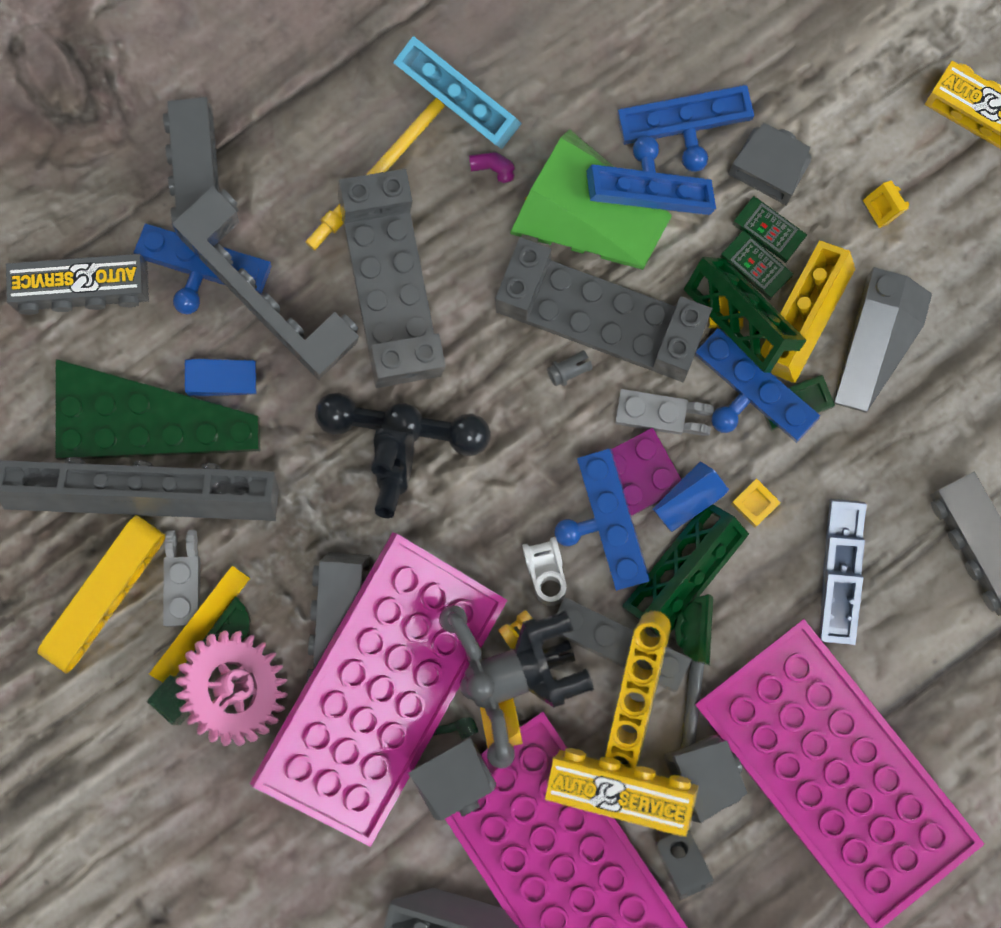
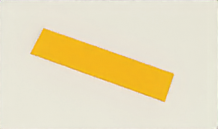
M232 565L153 667L149 675L169 686L180 671L179 665L187 662L186 652L195 651V643L205 638L250 578Z

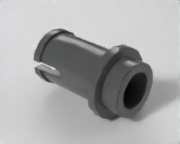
M582 350L578 354L559 363L553 361L551 363L552 366L547 368L552 383L555 386L560 384L565 386L568 380L593 369L591 361L577 366V363L589 358L586 352Z

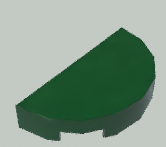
M710 594L694 598V602L689 604L683 613H679L675 625L676 642L684 654L693 661L710 665L714 598Z
M235 596L202 640L205 645L208 635L215 634L218 641L219 634L225 630L229 633V640L237 631L242 632L241 642L249 636L251 619L246 606L238 597Z

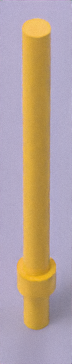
M435 98L366 175L386 172L443 110L445 105L438 98ZM340 203L333 211L329 210L320 219V226L305 241L312 250L315 251L331 232L335 234L343 225Z

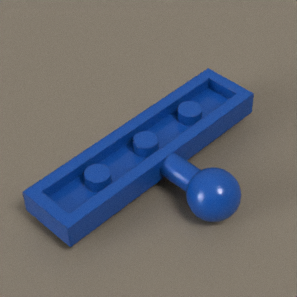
M747 85L618 109L617 112L624 145L635 143L642 136L658 139L683 134L686 150L682 155V163L691 172L703 170L708 163L707 151L699 146L696 131L751 121L754 118Z
M650 136L638 138L632 149L634 157L641 162L642 171L594 164L586 171L590 201L711 215L716 210L712 180L656 173L654 160L659 154V145Z
M149 224L144 225L133 253L141 254L145 261L190 274L185 288L175 293L173 305L181 314L189 315L194 313L200 305V298L197 292L202 279L225 284L191 251L175 232ZM224 248L232 257V266L237 271L241 268L245 269L256 281L255 285L257 288L255 290L261 295L272 267L271 262Z
M719 328L696 351V356L739 393L729 406H721L713 412L711 422L718 432L729 433L733 431L738 425V415L749 403L796 443L820 419V415L773 374L764 373Z
M609 448L577 458L594 518L579 523L571 519L560 521L554 530L557 542L563 546H573L579 542L581 536L599 531L616 591L651 581L612 449Z

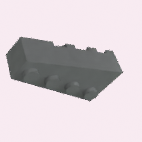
M328 552L319 561V566L314 565L312 585L318 587L317 600H312L310 620L316 621L315 635L310 634L308 654L314 656L313 669H308L306 683L365 581L362 580V570L364 567H369L370 555Z

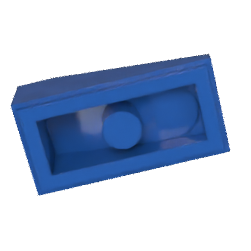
M185 359V393L189 397L256 394V361Z
M700 461L653 508V511L669 531L673 532L721 499L729 489L714 469Z

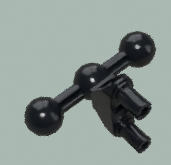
M340 392L330 393L322 397L315 410V418L318 425L324 432L332 435L344 434L350 431L353 426L376 430L374 436L375 455L371 470L376 475L380 492L375 505V513L379 517L388 519L394 517L399 496L407 491L412 472L415 451L414 442L419 437L449 441L456 453L464 456H475L483 452L491 439V431L487 422L482 417L473 413L463 414L455 418L453 422L423 418L415 406L407 403L395 404L385 412L358 408L349 396Z

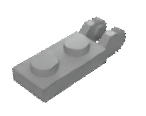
M621 389L615 424L647 430L653 428L654 431L678 435L687 433L709 436L711 427L702 423H684L686 412L702 416L712 415L714 406L698 402H688L686 399Z
M175 530L166 531L163 626L165 627L186 626L200 608V557H198L196 530H188L186 535L188 557H177Z

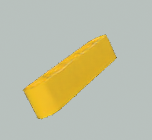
M134 516L123 528L43 639L37 654L65 674L69 673L83 657L161 548L166 534L140 516Z
M659 611L645 613L633 634L605 757L613 759L617 756L626 758L629 764H621L620 766L632 769L637 766L641 756L670 634L671 624L669 619ZM653 627L659 631L660 636L651 637L645 632L644 628ZM637 660L648 661L652 669L641 668L637 664ZM636 692L644 697V701L633 700L629 693ZM622 725H631L637 732L629 733L623 729Z

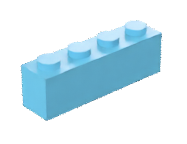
M414 36L393 62L500 149H503L522 124L516 117Z

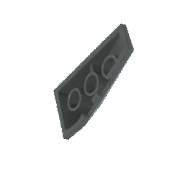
M873 267L865 279L834 404L862 412L869 410L925 325L932 297L931 292L906 275Z

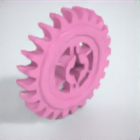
M225 630L219 634L218 641L215 634H210L206 638V645L203 641L195 643L196 653L194 651L186 652L185 657L190 664L183 663L179 665V670L185 677L177 678L176 684L184 687V690L177 693L176 697L186 701L180 707V711L191 713L187 724L199 723L197 728L198 735H202L208 730L210 742H215L220 735L221 743L224 746L230 745L232 738L237 746H241L245 743L244 736L248 741L255 742L258 740L256 732L261 735L269 733L270 730L266 727L265 723L270 725L278 723V718L274 717L271 712L278 713L285 709L276 700L287 697L288 693L277 690V686L286 683L287 679L275 678V674L283 668V665H270V662L276 656L275 652L266 656L262 655L266 646L265 642L252 647L254 635L248 636L241 642L242 632L237 631L229 640V633ZM225 664H235L238 667L231 671ZM218 667L221 676L215 682H208L212 671ZM208 688L213 689L215 696L213 702L211 701ZM252 694V700L244 710V700ZM234 704L237 714L226 713L224 710L228 705Z

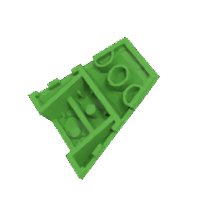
M569 129L559 139L533 184L510 234L522 237V234L538 238V242L549 245L552 242L571 247V251L582 254L585 251L600 255L601 259L643 270L672 214L662 209L590 201L586 173L588 168L592 164L614 166Z

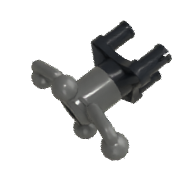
M450 605L445 607L440 613L439 621L441 627L449 633H455L467 653L469 666L465 670V676L460 683L461 692L467 699L473 700L476 706L485 708L491 720L494 742L488 748L487 757L490 764L495 768H507L513 763L515 758V749L508 740L504 713L498 703L531 692L552 706V708L565 704L566 699L594 690L592 679L586 668L558 680L551 675L550 669L575 661L574 652L559 656V653L572 649L568 640L542 649L545 640L567 632H573L566 610L538 621L533 618L522 622L515 648L486 659H482L481 649L466 624L467 614L460 606Z

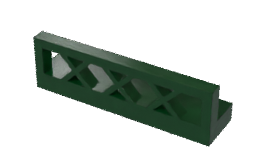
M701 258L683 290L695 302L712 308L709 317L764 373L772 371L784 351L801 350L807 340L725 258ZM704 276L708 279L709 295H703L697 289ZM725 297L728 300L729 315L723 316L720 313L719 298ZM745 317L749 321L750 336L744 337L740 333L739 318ZM764 338L773 345L766 358L761 355L760 339Z
M712 504L691 520L649 572L651 581L640 584L622 607L639 620L645 613L650 611L663 613L669 619L671 633L675 628L679 613H683L686 607L694 602L693 599L703 593L748 537L749 533L735 516ZM712 514L720 518L712 528L703 530L704 523ZM696 542V549L690 555L682 557L683 549L688 544ZM674 569L675 575L671 580L661 583L662 575L666 571ZM653 595V602L644 613L637 609V606L645 597ZM648 627L655 635L660 636L657 629Z

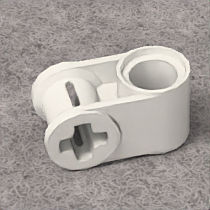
M551 537L549 542L529 546L527 543L522 544L528 572L531 574L538 600L547 606L559 604L566 594V581L556 537ZM549 580L557 582L561 588L560 592L554 597L545 596L541 591V586L544 582Z

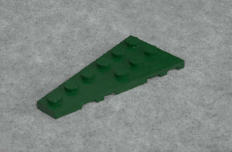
M55 359V458L58 460L260 451V418L257 415Z

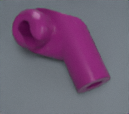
M492 152L469 155L471 172L491 169L497 173V179L500 183H509L514 180L513 170H515V166L512 161L501 154Z

